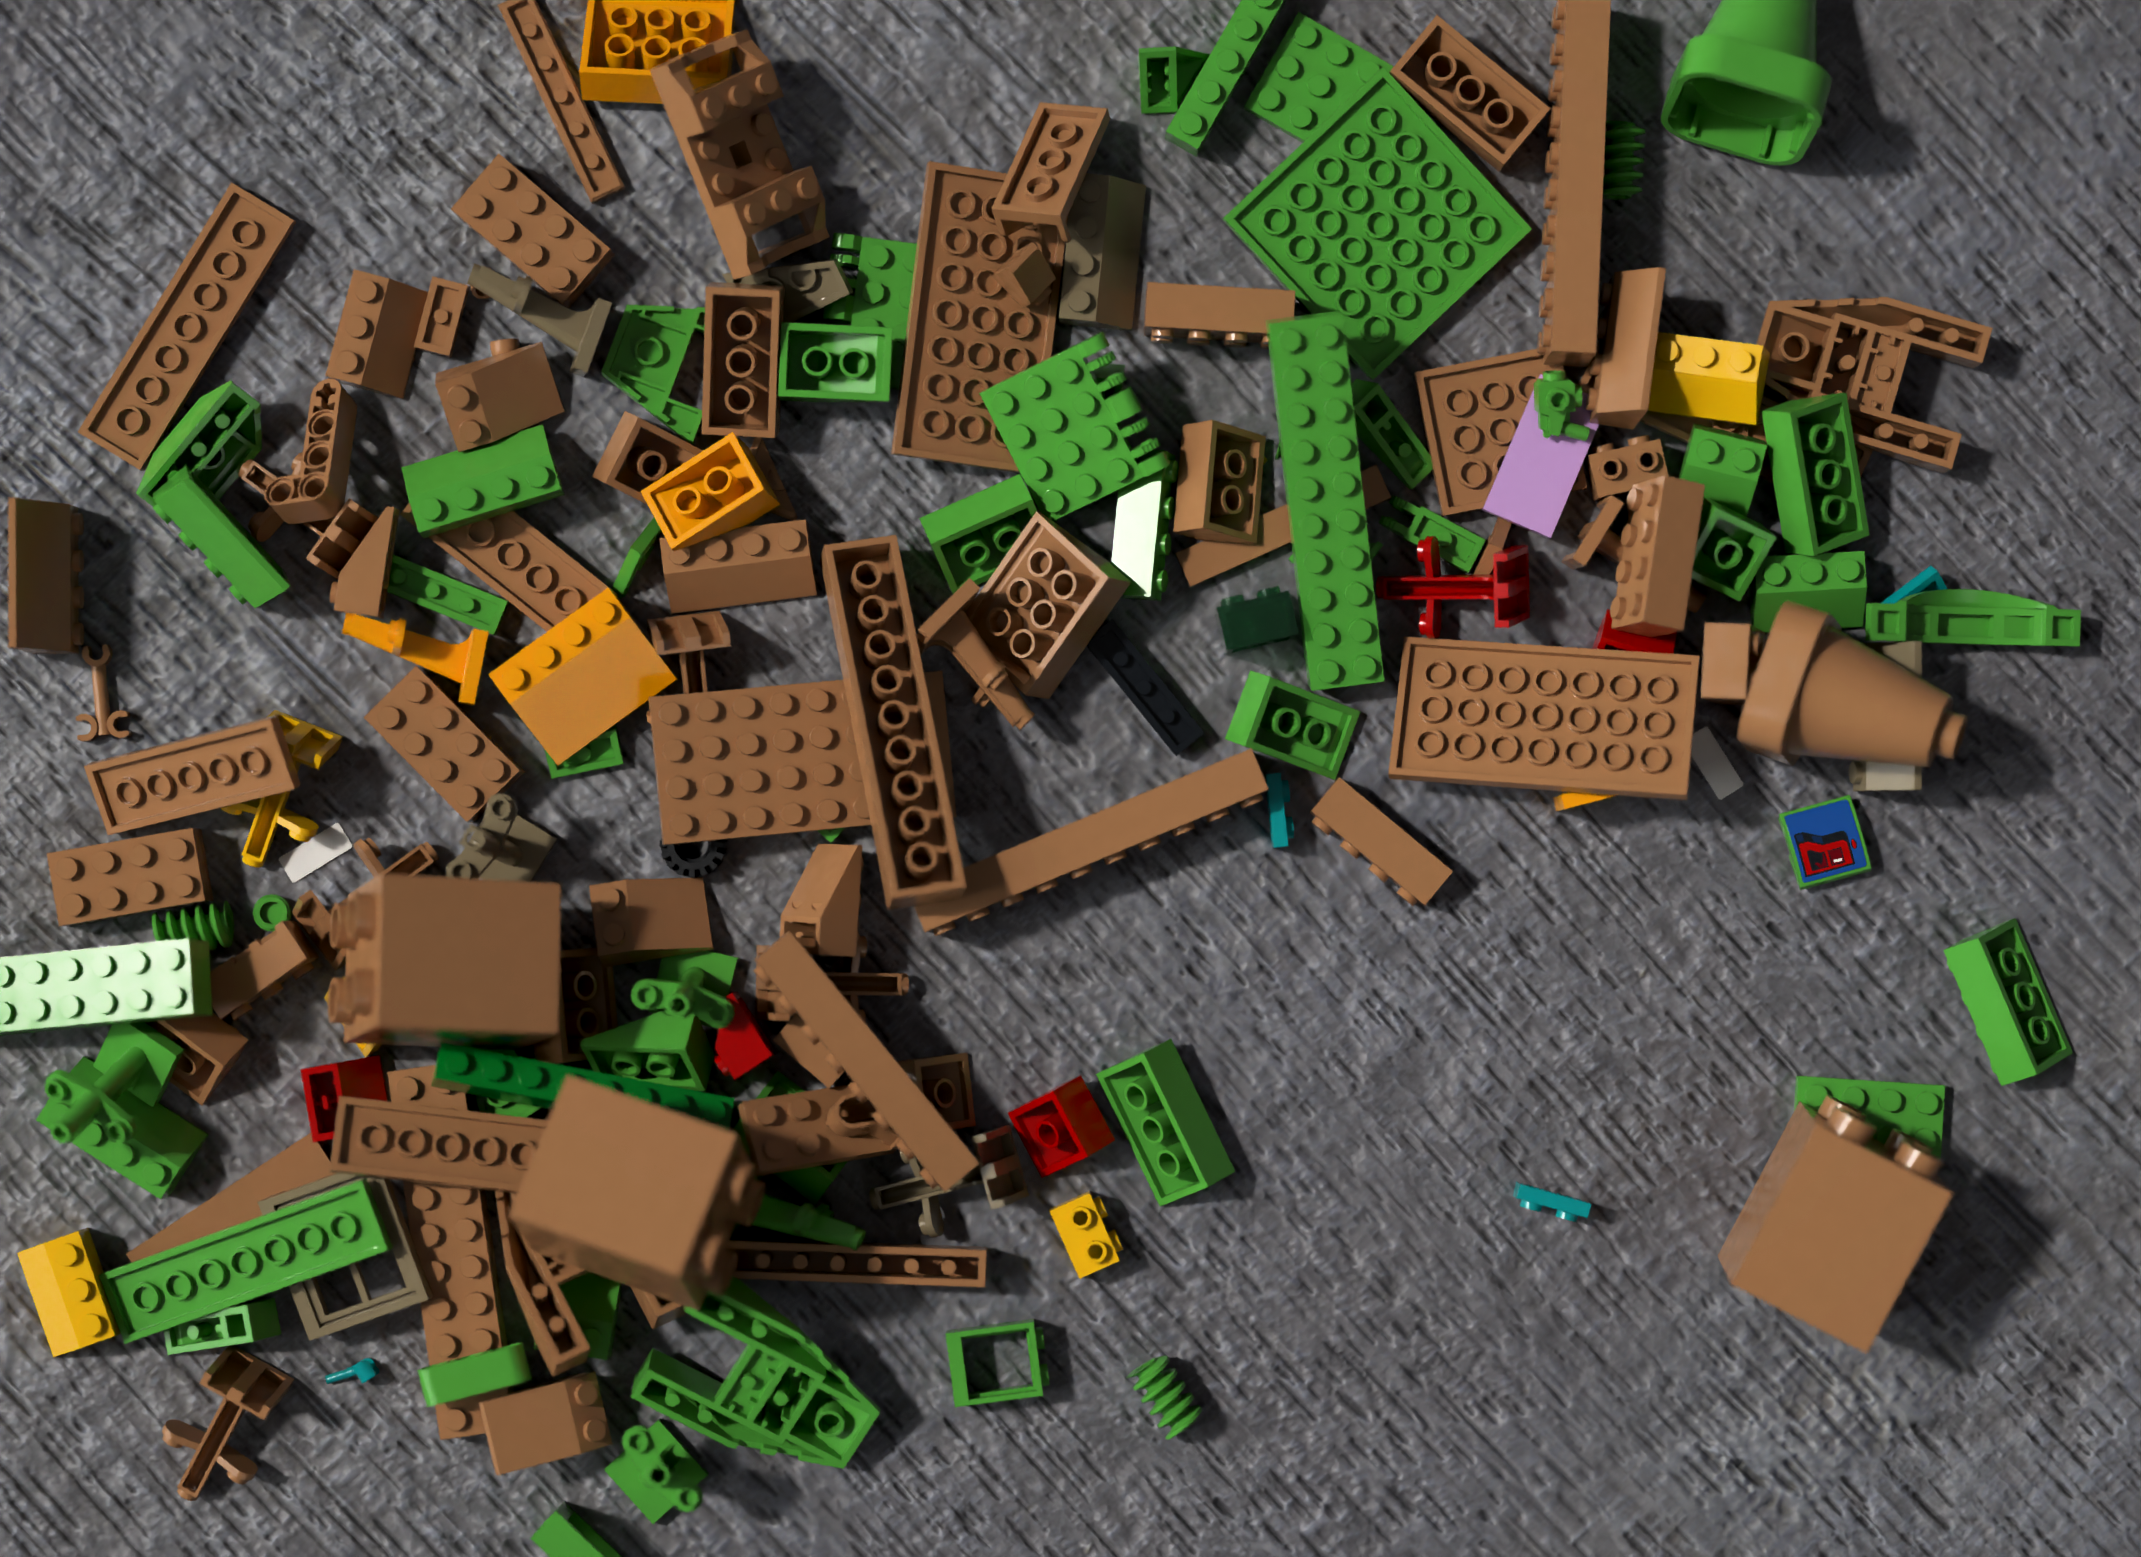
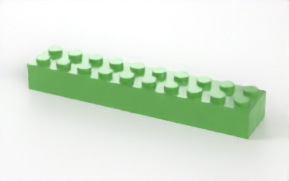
M1340 311L1265 320L1308 686L1311 691L1385 682L1343 314Z

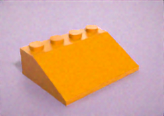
M588 0L579 69L582 100L663 104L650 69L669 61L671 58L687 52L691 53L692 50L734 34L735 0ZM732 48L690 65L685 69L693 89L717 82L732 75Z
M609 587L488 674L557 766L564 763L649 701V697L656 696L678 680L662 657L656 654L654 646L614 591Z

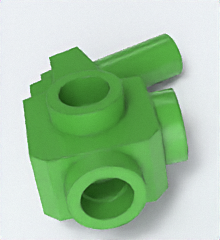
M1544 371L1543 378L1537 379L1534 382V410L1538 412V428L1543 430V437L1549 438L1551 435H1562L1586 441L1590 428L1570 422V412H1575V407L1582 406L1581 386L1575 385L1570 379L1566 378L1565 371Z

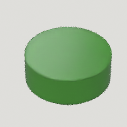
M274 894L265 895L256 902L253 908V917L260 928L266 931H275L274 926L281 921L291 920L292 909L284 897Z

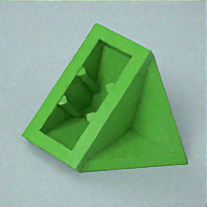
M1176 46L1139 48L1138 68L1141 114L1177 112L1179 104L1210 54Z

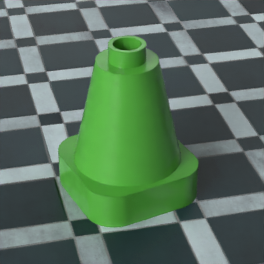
M1721 0L1703 34L1693 37L1687 43L1670 81L1661 114L1662 125L1670 133L1683 140L1759 163L1784 166L1800 161L1822 123L1832 84L1829 73L1817 64V0Z

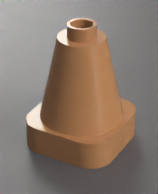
M1787 600L1776 616L1745 702L1738 729V741L1749 752L1792 766L1798 761L1800 755L1928 768L1933 763L1936 755L1952 760L1956 757L1965 734L1968 717L1951 712L1953 696L1843 633L1841 626L1831 613Z

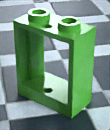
M1034 1319L946 1330L955 1407L1043 1396V1386H1050L1047 1363L1040 1364L1038 1350L1045 1349L1042 1327L1035 1328ZM1026 1331L1033 1384L969 1392L962 1339Z
M565 1501L530 1538L549 1557H623Z

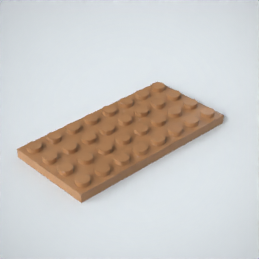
M932 161L927 163L891 455L1020 473L979 393L1051 357L1065 242L1062 240L1057 226L1050 224L1033 223L1008 236L1000 235L991 208L1007 173ZM1034 242L1040 249L1056 279L1049 285L1053 291L1042 303L1036 306L1032 302L1023 308L992 276L1017 250Z
M1404 636L1388 772L1389 779L1687 800L1700 656Z
M942 671L924 672L952 817L954 818L957 815ZM843 680L653 696L648 698L663 845L871 825Z

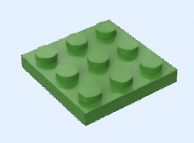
M1298 12L1247 100L1244 110L1303 143L1382 67L1390 72L1394 66Z

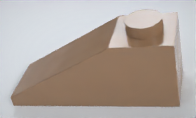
M386 506L339 573L338 582L333 581L330 590V603H334V611L380 619L384 618L400 513L399 509Z

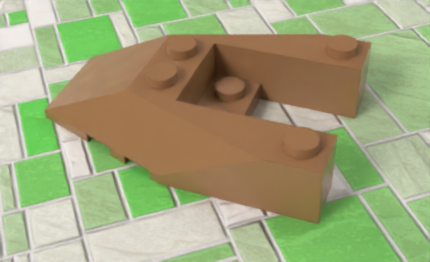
M1889 297L1865 299L1840 298L1837 300H1780L1768 302L1756 345H1763L1770 353L1765 384L1781 396L1791 401L1836 393H1847L1854 442L1856 444L1908 464L1943 474L1953 467L1962 434L1891 413L1909 350L1974 369L1983 363L1993 328Z
M495 1191L506 1270L535 1343L554 1377L586 1362L591 1349L559 1288L560 1285L578 1278L589 1271L534 1252L508 1216L517 1193ZM631 1287L652 1329L686 1314L684 1312V1305Z

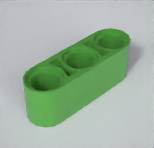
M522 1342L417 1370L427 1407L515 1385L531 1379Z

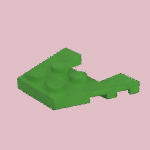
M626 305L601 374L690 444H694L702 423V410L670 399L694 332L697 331L704 334L705 307L687 309L674 308V306Z

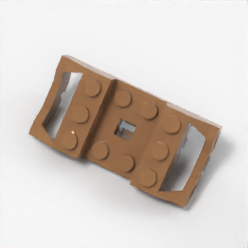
M748 29L692 50L691 53L681 54L650 69L733 279L757 273L765 269L769 264L793 252L830 237L826 229L825 198L812 166L793 170L767 104L784 95L770 60L753 42ZM732 48L741 71L717 82L693 89L685 69L690 65ZM798 213L805 233L760 251L757 250L752 237L753 234Z

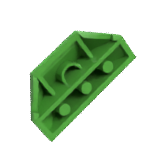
M231 380L200 397L153 453L136 494L151 506H155L157 503L153 499V493L187 465L219 500L239 477L241 466L247 460L254 459L262 449L260 402Z

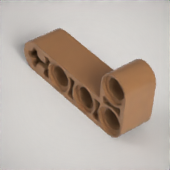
M328 378L322 380L312 390L300 474L274 479L266 487L264 493L267 503L288 524L333 518L339 513L345 503L357 404L335 379Z

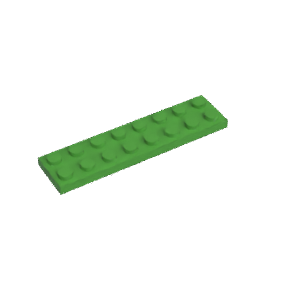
M364 1178L99 1274L124 1344L380 1254L393 1247L368 1180Z

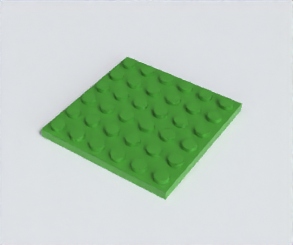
M1384 67L1222 218L1287 290H1295V299L1309 314L1340 311L1343 314L1347 354L1370 380H1374L1532 230L1525 220Z

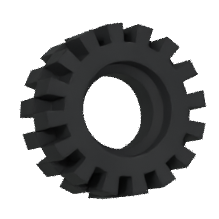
M662 838L659 847H661V855L666 861L667 866L677 874L686 877H703L714 872L723 863L724 856L728 850V840L708 841L706 853L697 859L686 857L680 850V844L663 845Z

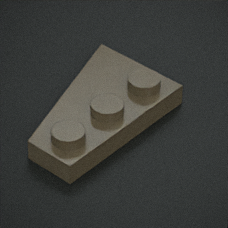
M838 259L769 267L738 279H733L731 272L723 274L726 283L784 286L783 322L792 323L853 293Z

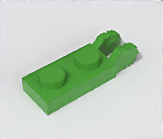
M1392 496L1389 503L1393 508L1414 516V519L1409 528L1398 523L1395 519L1386 516L1381 517L1379 524L1403 536V540L1416 547L1419 540H1425L1427 536H1436L1439 542L1440 559L1468 574L1486 540L1422 506L1419 508L1397 496Z

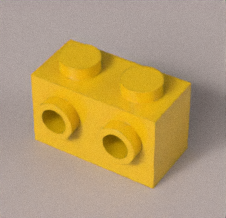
M1090 1191L1049 1209L1079 1279L1120 1261L1117 1252L1124 1249L1115 1229L1110 1232L1106 1229L1102 1219L1107 1217L1108 1213L1100 1196L1093 1198Z

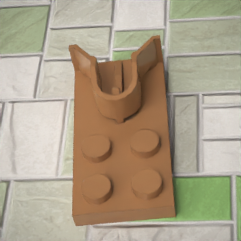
M1039 103L991 208L1000 235L1008 236L1033 223L1056 225L1064 242L1072 240L1065 220L1111 119L1108 108Z
M848 1085L742 1101L738 1106L752 1163L756 1165V1176L893 1154L898 1149L895 1145L900 1140L892 1128L885 1132L872 1117V1114L877 1111L868 1099L861 1103Z

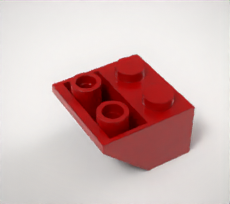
M380 1055L300 1069L313 1142L334 1139L339 1096L388 1102Z

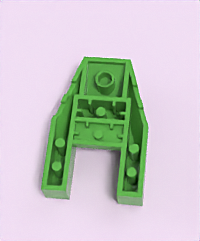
M732 1276L730 1284L722 1296L707 1292L700 1311L685 1306L684 1312L747 1344L724 1382L721 1383L654 1348L651 1349L634 1377L631 1398L729 1448L736 1449L738 1445L760 1449V1453L772 1456L777 1452L798 1456L799 1461L842 1469L849 1462L881 1410L802 1330L734 1276Z

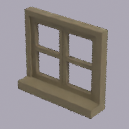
M335 1173L294 1189L271 1195L258 1202L261 1213L264 1215L367 1178L391 1241L393 1253L406 1285L404 1288L372 1299L357 1261L349 1264L362 1302L329 1313L316 1276L289 1286L309 1341L433 1297L390 1179Z

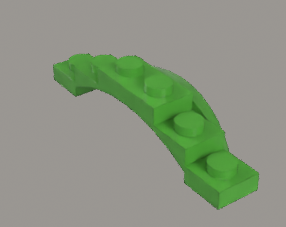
M1974 589L1931 590L1909 595L1895 604L1866 603L1865 640L1922 641V643L2080 647L2081 610L2058 609L2041 601L1993 591Z

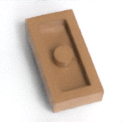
M432 276L414 344L415 349L449 358L452 357L470 288L468 285Z

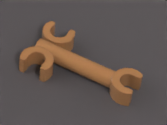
M107 644L102 645L103 655L98 660L92 657L91 647L84 646L82 650L84 661L91 665L95 717L89 714L76 716V721H88L91 725V730L88 734L77 735V740L83 742H91L98 736L113 735L121 739L132 736V731H119L116 726L120 718L130 717V712L119 710L110 715L106 665L111 661L113 651L111 646Z

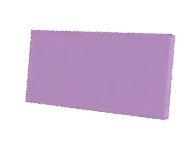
M1540 374L1538 379L1543 378V375ZM1533 389L1482 511L1548 539L1552 537L1599 424L1590 423L1591 411L1586 410V393L1582 392V406L1575 407V412H1570L1571 423L1590 428L1587 440L1581 441L1562 435H1551L1549 438L1543 437V430L1538 428V412L1534 410Z

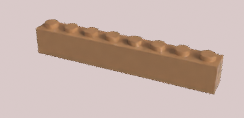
M790 931L786 932L753 959L758 965L753 971L767 988L773 983L782 994L777 999L781 1006L790 1016L797 1012L806 1023L801 1027V1030L814 1045L821 1042L829 1051V1054L824 1058L837 1074L844 1070L853 1082L848 1087L861 1103L868 1099L877 1111L872 1114V1117L885 1132L892 1128L900 1140L895 1145L909 1161L915 1157L924 1167L919 1174L932 1190L939 1186L946 1192L979 1164Z
M729 1238L726 1250L737 1253V1262L733 1276L738 1279L959 1287L986 1286L987 1247L862 1242L859 1249L855 1251L848 1247L823 1241Z

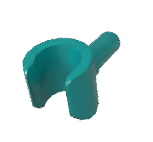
M365 1358L345 1370L325 1375V1380L327 1384L350 1378L356 1374L363 1384L379 1374L380 1371L371 1358Z

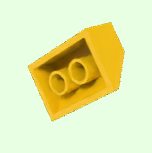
M1658 332L1648 411L1758 426L1770 353L1763 345Z
M88 1228L17 1253L53 1357L121 1334L99 1274L104 1271Z

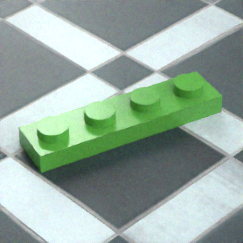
M393 555L388 593L477 629L489 631L488 633L496 636L509 601Z

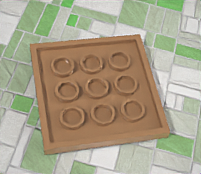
M1537 349L1414 373L1442 517L1483 509L1534 389V382L1540 374L1543 375L1544 371H1564L1563 366L1543 365L1544 354H1538ZM1583 464L1571 492L1587 489Z

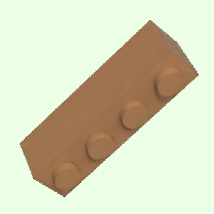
M1340 777L1334 781L1310 810V813L1315 816L1312 823L1327 836L1332 831L1344 840L1340 844L1341 848L1356 860L1362 855L1372 864L1368 870L1384 883L1391 879L1400 887L1396 893L1412 906L1417 902L1425 906L1453 872Z

